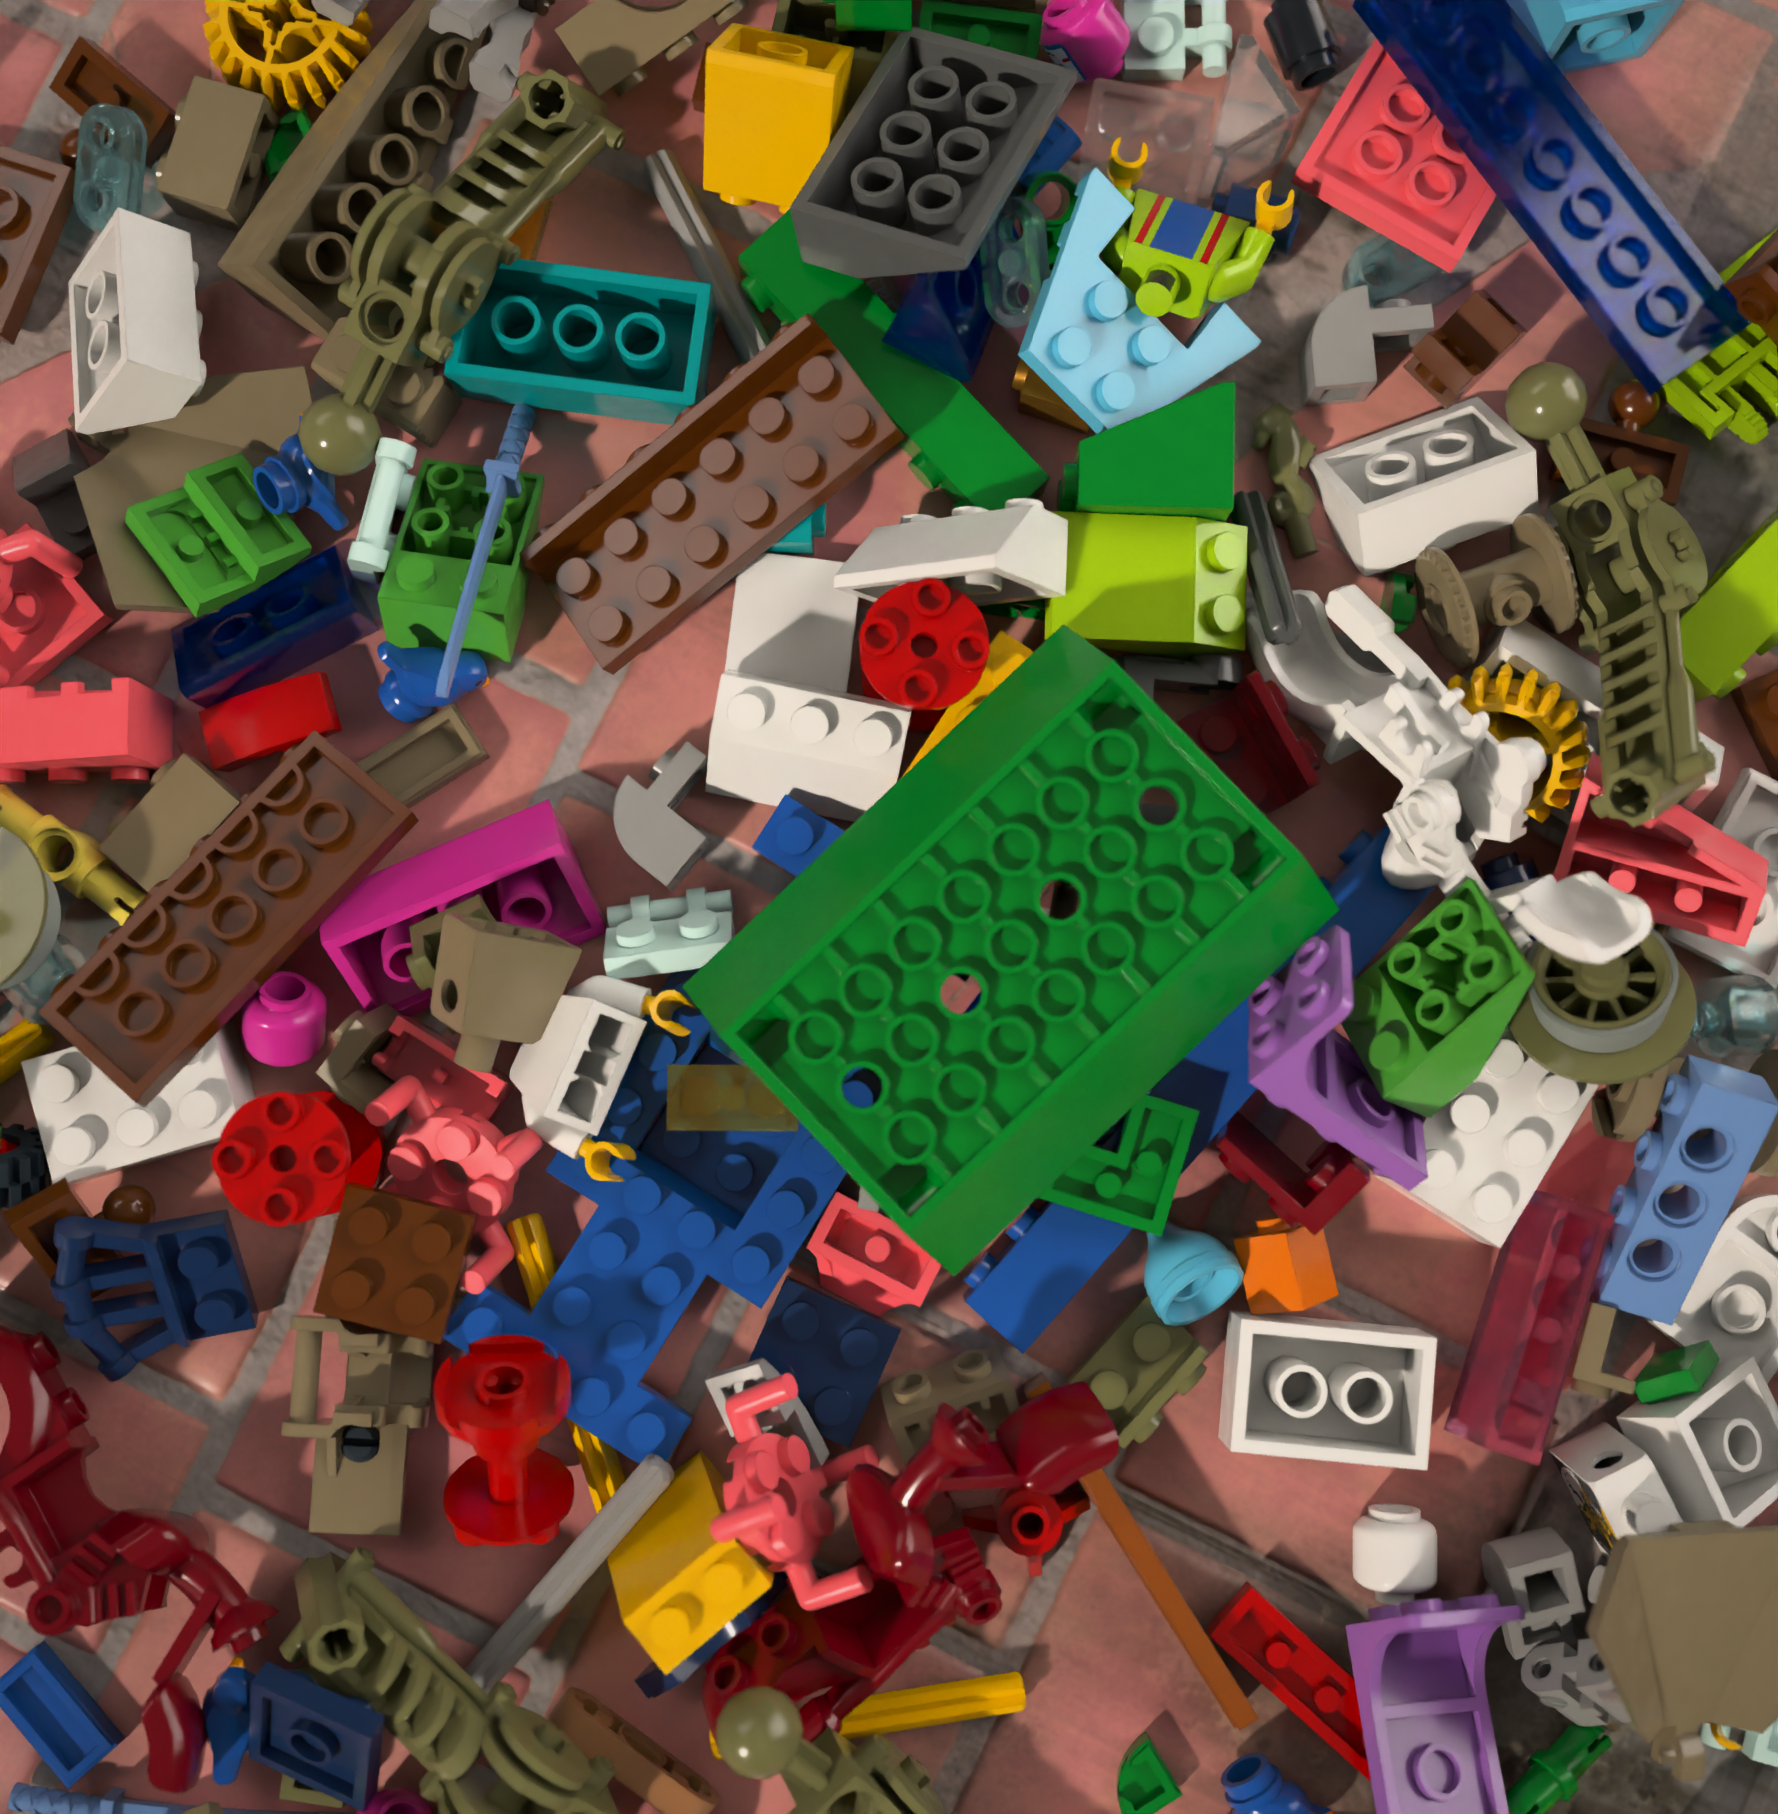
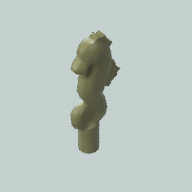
M1280 402L1276 405L1271 403L1269 408L1260 413L1255 421L1254 427L1257 433L1251 447L1261 451L1271 440L1268 460L1269 476L1280 491L1272 495L1267 502L1268 512L1272 521L1277 525L1285 526L1294 558L1301 559L1319 551L1309 521V517L1316 507L1315 494L1311 486L1299 476L1300 468L1306 470L1309 461L1315 456L1316 445L1309 442L1305 435H1300L1299 429L1292 419L1293 410L1284 407Z

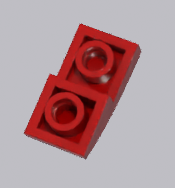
M320 671L248 691L198 712L213 770L231 772L277 750L287 751L294 744L303 742L314 730L324 738L342 731L327 673Z

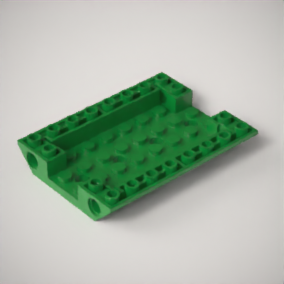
M1063 624L696 972L682 988L718 1035L899 1228L955 1276L1340 909L1305 857L1113 659ZM1150 788H1163L1173 795L1177 804V811L1170 823L1159 826L1153 825L1141 816L1138 804L1140 796L1144 791ZM1061 880L1068 882L1078 893V908L1074 915L1067 919H1053L1045 914L1041 908V890L1052 881ZM958 973L972 976L977 980L981 988L979 1004L974 1010L964 1014L950 1011L941 999V989L944 982L950 976ZM854 1068H869L875 1071L881 1079L882 1094L879 1100L871 1106H856L844 1094V1079Z

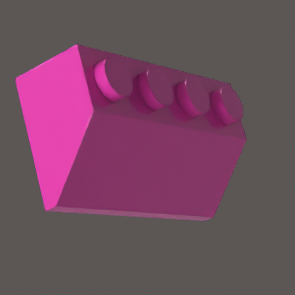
M548 799L366 876L319 925L322 946L367 1013L387 1002L402 1016H412L430 1008L432 989L421 990L414 981L407 966L406 956L413 953L409 927L479 894L498 922L547 930L574 946L605 934L607 926L575 849Z

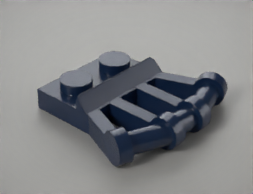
M228 1209L147 1224L82 1216L64 1217L55 1224L53 1243L59 1248L56 1274L50 1280L51 1291L54 1299L64 1303L66 1313L63 1316V1324L67 1335L70 1338L79 1339L100 1361L98 1370L108 1381L114 1382L123 1378L138 1362L173 1343L183 1347H190L191 1341L194 1339L256 1328L259 1312ZM91 1247L143 1253L85 1264L86 1252ZM152 1280L155 1289L153 1291L92 1301L90 1292L94 1290ZM164 1317L160 1322L122 1343H119L106 1329V1327Z

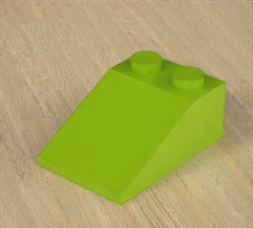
M1052 512L1068 520L1065 596L1045 598V640L1064 624L1093 646L1181 660H1188L1189 656L1197 654L1231 655L1245 651L1247 526L1199 517Z

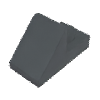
M66 428L13 457L14 488L19 496L37 507L55 542L79 556L83 561L96 554L97 550L73 476L91 466L73 433Z

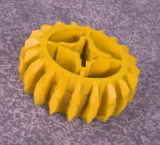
M204 0L206 13L211 19L202 24L204 36L210 43L208 47L210 58L216 67L222 70V77L228 85L265 95L277 115L286 102H288L293 111L303 109V105L305 107L307 100L313 99L318 107L325 109V94L331 90L338 93L345 84L343 79L346 76L351 77L360 64L357 59L366 58L370 54L371 46L366 37L373 34V26L367 13V5L359 13L352 25L344 26L332 19L331 21L320 19L317 12H313L310 7L311 0ZM247 36L257 38L267 52L265 62L259 61L247 54Z
M1509 663L1500 667L1497 678H1491L1488 671L1482 665L1473 670L1471 683L1456 674L1450 678L1447 689L1451 690L1457 687L1464 691L1465 695L1460 704L1471 715H1475L1480 711L1487 713L1490 721L1487 730L1500 743L1510 737H1530L1542 746L1545 755L1552 754V761L1540 773V777L1533 782L1532 798L1529 801V806L1523 810L1543 824L1549 818L1551 806L1563 809L1569 803L1571 795L1569 789L1577 790L1581 786L1585 773L1581 767H1584L1589 761L1590 748L1587 744L1582 743L1587 739L1589 729L1586 721L1574 720L1579 709L1576 699L1557 702L1561 692V686L1558 681L1548 684L1543 689L1535 686L1538 678L1535 668L1529 670L1523 680L1512 678L1513 670ZM1510 714L1519 716L1527 721L1515 719Z

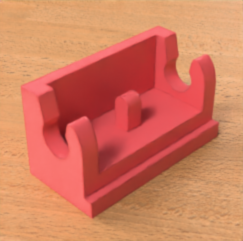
M398 1015L388 1030L393 1036L391 1042L382 1053L379 1051L372 1058V1064L378 1068L377 1070L396 1082L404 1076H414L419 1079L433 1105L437 1108L454 1107L462 1109L464 1111L460 1115L469 1117L477 1122L484 1118L493 1124L516 1087L509 1079V1076L495 1067H492L491 1072L483 1073L457 1065L453 1060L458 1044L415 1017Z

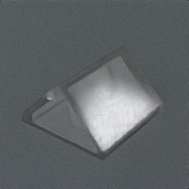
M1240 35L1220 94L1194 205L1202 208H1208L1213 204L1217 191L1228 194L1232 182L1246 185L1278 166L1301 112V109L1253 36Z

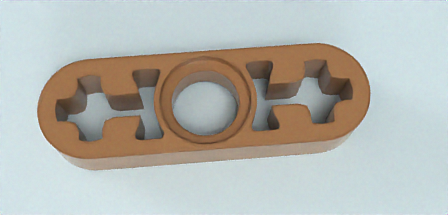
M574 1687L568 1688L548 1716V1720L557 1727H560L586 1757L591 1760L596 1754L609 1757L617 1771L613 1777L663 1814H710L719 1802L716 1791L702 1776L589 1693Z

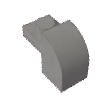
M1367 285L1351 288L1332 299L1320 313L1301 350L1299 366L1303 407L1364 402L1378 382L1375 353L1412 350L1428 332L1433 331L1435 328L1432 304L1411 305V301L1408 299H1392L1375 305L1373 309H1370Z
M688 741L678 752L671 747L659 758L649 773V777L654 782L647 790L627 774L616 794L613 810L615 831L624 850L637 864L672 892L711 845L706 836L675 813L707 772V756Z
M1545 1526L1483 1543L1481 1561L1484 1578L1493 1589L1494 1594H1499L1501 1607L1523 1605L1525 1620L1507 1622L1501 1625L1506 1648L1515 1660L1525 1658L1530 1651L1541 1645L1565 1642L1568 1646L1577 1644L1571 1615L1583 1612L1585 1609L1573 1552L1558 1533L1550 1526Z

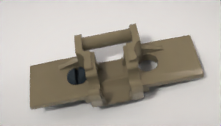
M334 1219L333 1234L337 1223V1219ZM327 1315L291 1316L290 1329L297 1331L289 1420L282 1421L281 1435L316 1438L309 1532L400 1536L402 1533L408 1438L412 1434V1428H426L429 1424L435 1343L382 1329H369L362 1324ZM323 1332H337L339 1334V1352H347L348 1356L344 1402L335 1405V1412H333L332 1418L316 1420Z

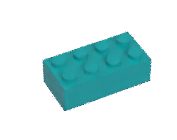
M517 259L510 266L502 263L496 270L489 291L477 312L464 327L451 336L450 339L454 341V353L445 362L444 374L460 398L513 405L525 404L536 408L673 425L680 412L690 405L701 402L706 397L718 313L712 284Z

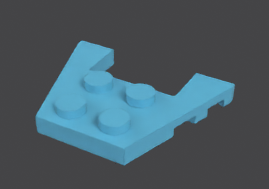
M1095 167L1084 174L1078 183L1074 194L1078 196L1070 220L1063 225L1057 242V246L1060 248L1050 277L1044 280L1018 356L1098 434L1172 403L1256 349L1261 340L1225 302L1211 308L1184 345L1157 317L1148 316L1138 308L1135 301L1136 296L1099 259L1101 251L1135 208Z

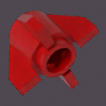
M1021 1483L1019 1487L1001 1488L996 1495L994 1507L993 1505H986L961 1510L964 1527L999 1534L1007 1548L1015 1554L1026 1556L1029 1577L1042 1575L1041 1555L1054 1547L1061 1536L1065 1523L1090 1509V1502L1086 1491L1054 1496L1053 1493L1041 1494L1033 1492ZM1032 1512L1037 1514L1034 1516L1033 1524L1027 1526L1021 1524L1020 1517L1025 1513Z

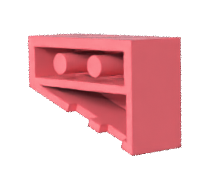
M130 677L111 678V690H84L85 683L79 681L61 683V691H35V687L31 686L0 688V784L24 785L26 784V775L48 774V782L56 784H87L88 774H110V781L117 783H149L150 773H155L163 764L173 759V699Z
M1592 751L1553 874L1556 882L1577 873L1593 872L1614 888L1637 896L1644 901L1650 909L1653 922L1746 947L1766 892L1769 860L1677 803L1656 818L1635 827L1619 818H1610L1609 816L1599 818L1592 811L1590 800L1603 793L1600 756Z

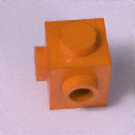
M1277 1214L1255 1220L1258 1230L1233 1239L1237 1260L1244 1272L1243 1283L1251 1315L1302 1311L1339 1295L1323 1228L1314 1236L1301 1223L1294 1228L1284 1222Z

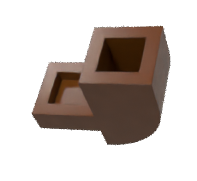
M1485 289L1476 290L1438 330L1428 332L1410 351L1414 356L1403 368L1447 410L1487 374L1528 331Z

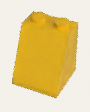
M731 23L707 48L703 190L720 193L719 198L732 205L752 206L756 201L779 205V211L785 214L790 209L791 204L844 122L855 47Z
M701 1449L674 1471V1479L670 1482L669 1486L607 1557L622 1621L665 1675L772 1586L775 1573L765 1568L772 1563L762 1553L750 1556L742 1547L738 1538L721 1543L712 1537L710 1532L712 1520L726 1512L723 1483L726 1480Z

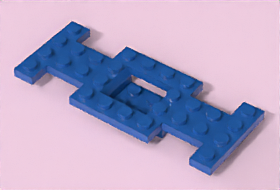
M785 794L752 845V849L795 877H798L845 831ZM701 968L671 972L658 994L666 990H675L692 1000L682 986ZM958 973L953 976L966 983L970 975ZM689 1006L678 1007L672 1015V1022L683 1025L691 1030V1033L686 1036H676L657 1025L651 1015L646 1014L643 1020L647 1021L638 1044L597 1136H592V1140L595 1142L624 1143L634 1150L636 1154L635 1160H624L611 1155L609 1161L611 1171L621 1176L624 1181L609 1182L593 1179L587 1173L584 1157L580 1156L579 1159L574 1160L560 1150L557 1151L545 1170L599 1206L533 1310L530 1311L489 1284L479 1294L467 1292L450 1319L445 1340L469 1354L470 1343L481 1338L496 1335H523L544 1342L545 1353L554 1356L557 1361L560 1353L569 1365L571 1403L565 1417L638 1464L649 1454H657L666 1462L694 1417L693 1414L650 1388L641 1380L706 1276H711L762 1309L847 1173L837 1160L718 1035L702 1012ZM704 1043H706L705 1047L703 1048V1050H702L701 1053L699 1054L698 1058L696 1059V1061H695L694 1064L692 1065L691 1069L689 1070V1072H688L687 1075L685 1076V1078H684V1080L682 1081V1083L680 1084L679 1088L677 1089V1091H676L675 1094L673 1095L672 1099L670 1100V1102H669L668 1105L666 1106L665 1110L663 1111V1113H662L661 1116L659 1117L658 1121L656 1122V1124H655L654 1127L652 1128V1130H651V1132L649 1133V1135L647 1136L646 1140L644 1141V1143L642 1144V1146L640 1147V1149H637V1148L639 1147V1145L641 1144L642 1140L644 1139V1137L646 1136V1134L648 1133L649 1129L651 1128V1126H652L653 1123L655 1122L656 1118L658 1117V1115H659L660 1112L662 1111L663 1107H664L665 1104L667 1103L668 1099L670 1098V1096H671L672 1093L674 1092L675 1088L677 1087V1085H678L679 1082L681 1081L682 1077L684 1076V1074H685L686 1071L688 1070V1068H689V1066L691 1065V1063L693 1062L694 1058L696 1057V1055H697L698 1052L700 1051L701 1047L703 1046ZM863 1067L852 1069L846 1075L843 1091L846 1098L852 1104L867 1107L879 1100L882 1094V1082L873 1073Z

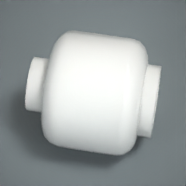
M1389 1503L1370 1505L1369 1514L1358 1518L1353 1524L1352 1570L1354 1579L1367 1589L1374 1590L1377 1602L1388 1605H1400L1402 1602L1414 1601V1594L1433 1588L1437 1582V1533L1433 1524L1421 1518L1420 1509L1413 1506Z

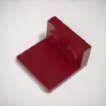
M1258 670L1246 675L1226 696L1175 723L1264 816L1297 799L1320 783L1319 777L1316 774V771L1320 769V762L1316 752L1304 736L1296 738L1284 715L1289 713V709L1281 690L1274 681L1268 680L1265 682Z
M1239 1111L1219 1131L1216 1145L1222 1151L1219 1154V1159L1223 1165L1244 1183H1248L1253 1179L1270 1195L1267 1199L1268 1204L1284 1222L1294 1228L1301 1223L1314 1236L1370 1182V1169L1364 1161L1337 1142L1324 1141L1307 1160L1305 1165L1310 1171L1306 1173Z

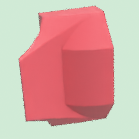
M836 1189L806 1247L816 1257L819 1270V1286L878 1317L903 1304H912L920 1307L941 1264L909 1238L886 1213L857 1208L858 1199Z

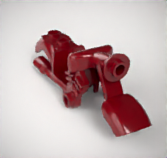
M0 1325V1383L7 1396L10 1410L9 1431L0 1453V1520L6 1527L0 1533V1553L8 1547H15L18 1552H21L23 1557L19 1570L6 1576L3 1582L9 1588H17L30 1581L36 1582L38 1589L30 1596L26 1608L28 1624L38 1634L50 1637L69 1632L76 1625L88 1627L105 1620L143 1614V1611L167 1607L170 1582L193 1603L195 1609L152 1677L158 1685L152 1691L140 1712L149 1745L147 1772L150 1783L157 1789L182 1794L194 1788L198 1783L204 1764L207 1743L202 1708L198 1695L189 1679L182 1675L211 1627L214 1631L211 1638L212 1653L214 1654L230 1646L236 1656L271 1634L266 1622L277 1616L280 1611L263 1600L249 1597L233 1575L206 1550L209 1542L208 1533L203 1524L196 1518L179 1512L158 1509L134 1508L117 1511L108 1507L94 1495L87 1479L85 1460L100 1445L95 1436H90L84 1425L85 1422L90 1420L86 1404L73 1387H66L56 1367L61 1363L56 1347L43 1331L30 1335L19 1333Z
M1084 1381L1061 1385L1030 1399L1000 1422L995 1430L997 1441H988L989 1434L969 1409L962 1407L957 1411L950 1404L941 1402L933 1418L931 1436L912 1456L904 1468L899 1471L898 1475L894 1476L873 1464H857L848 1473L846 1493L856 1541L863 1556L845 1570L861 1564L865 1565L871 1572L873 1588L867 1593L822 1609L806 1611L799 1605L790 1579H786L790 1592L770 1610L762 1613L751 1626L725 1643L718 1650L714 1659L705 1666L707 1674L702 1686V1702L716 1746L715 1734L720 1713L730 1697L748 1687H769L781 1691L793 1704L816 1691L832 1687L825 1694L813 1697L799 1709L803 1728L802 1737L812 1743L828 1727L839 1734L842 1729V1719L889 1679L914 1651L927 1647L930 1644L929 1639L945 1625H953L957 1615L965 1618L970 1625H981L995 1618L1003 1606L1000 1599L1002 1589L991 1570L985 1568L978 1547L968 1528L964 1527L935 1537L931 1536L930 1529L941 1527L953 1517L952 1513L955 1503L948 1491L1019 1487L1022 1483L1026 1488L1036 1493H1059L1078 1479L1113 1462L1119 1449L1118 1434L1107 1412L1088 1384ZM817 1575V1577H818L819 1580L822 1579V1578H825V1577H822V1576Z

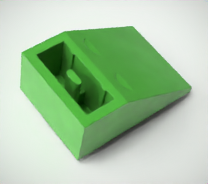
M423 459L377 596L386 640L393 645L401 648L437 647L446 650L463 585L491 493L485 492L486 476L483 466ZM519 472V481L522 486L520 497H506L461 651H474L487 660L511 662L524 617L531 570L522 563L519 553L532 543V539L537 533L545 477L541 474Z
M1469 877L1352 983L1353 1008L1349 1015L1340 1023L1382 1099L1431 1118L1478 1078L1536 973L1477 882Z

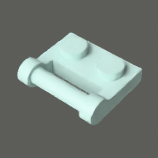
M387 437L379 439L375 454L376 468L356 541H352L347 558V563L354 579L377 585L380 573L385 572L398 536V534L391 533L397 510L406 512L416 483V476L407 474V472L413 468L417 449L406 442Z

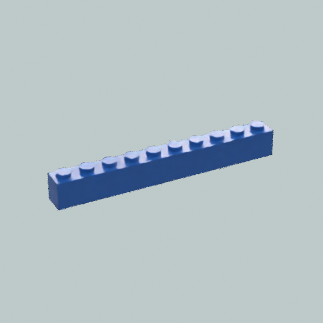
M1388 825L1373 831L1371 835L1364 829L1359 831L1337 856L1345 863L1330 881L1322 875L1319 877L1340 910L1311 937H1320L1334 925L1340 926L1349 933L1352 981L1435 888L1433 886L1418 890L1401 889L1390 885L1382 875L1381 857L1391 832ZM1295 951L1271 975L1275 976L1280 970H1282L1287 964H1289L1294 959L1297 951ZM1249 996L1146 1093L1147 1095L1199 1111L1181 1174L1257 1089V1087L1249 1083ZM1127 1112L1095 1142V1147L1115 1153ZM1047 1200L1038 1210L1030 1204L1006 1229L1005 1233L1012 1239L996 1258L987 1251L964 1276L963 1281L970 1286L963 1294L964 1301L1023 1354L1134 1228Z

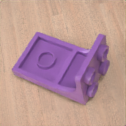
M1334 925L1320 937L1313 936L1304 942L1289 964L1275 976L1270 975L1250 994L1248 999L1249 1083L1264 1092L1274 1105L1289 1109L1314 1126L1324 1139L1339 1143L1361 1158L1374 1173L1380 1176L1386 1175L1410 1191L1428 1178L1422 1115L1382 1099L1352 1043L1333 1030L1336 1025L1349 1015L1354 1004L1349 933L1340 926Z
M1499 1594L1468 1596L1450 1601H1441V1599L1402 1602L1400 1605L1368 1608L1369 1622L1345 1625L1376 1814H1509L1487 1698L1485 1659L1490 1639L1500 1625L1507 1622L1525 1620L1523 1605L1501 1607Z

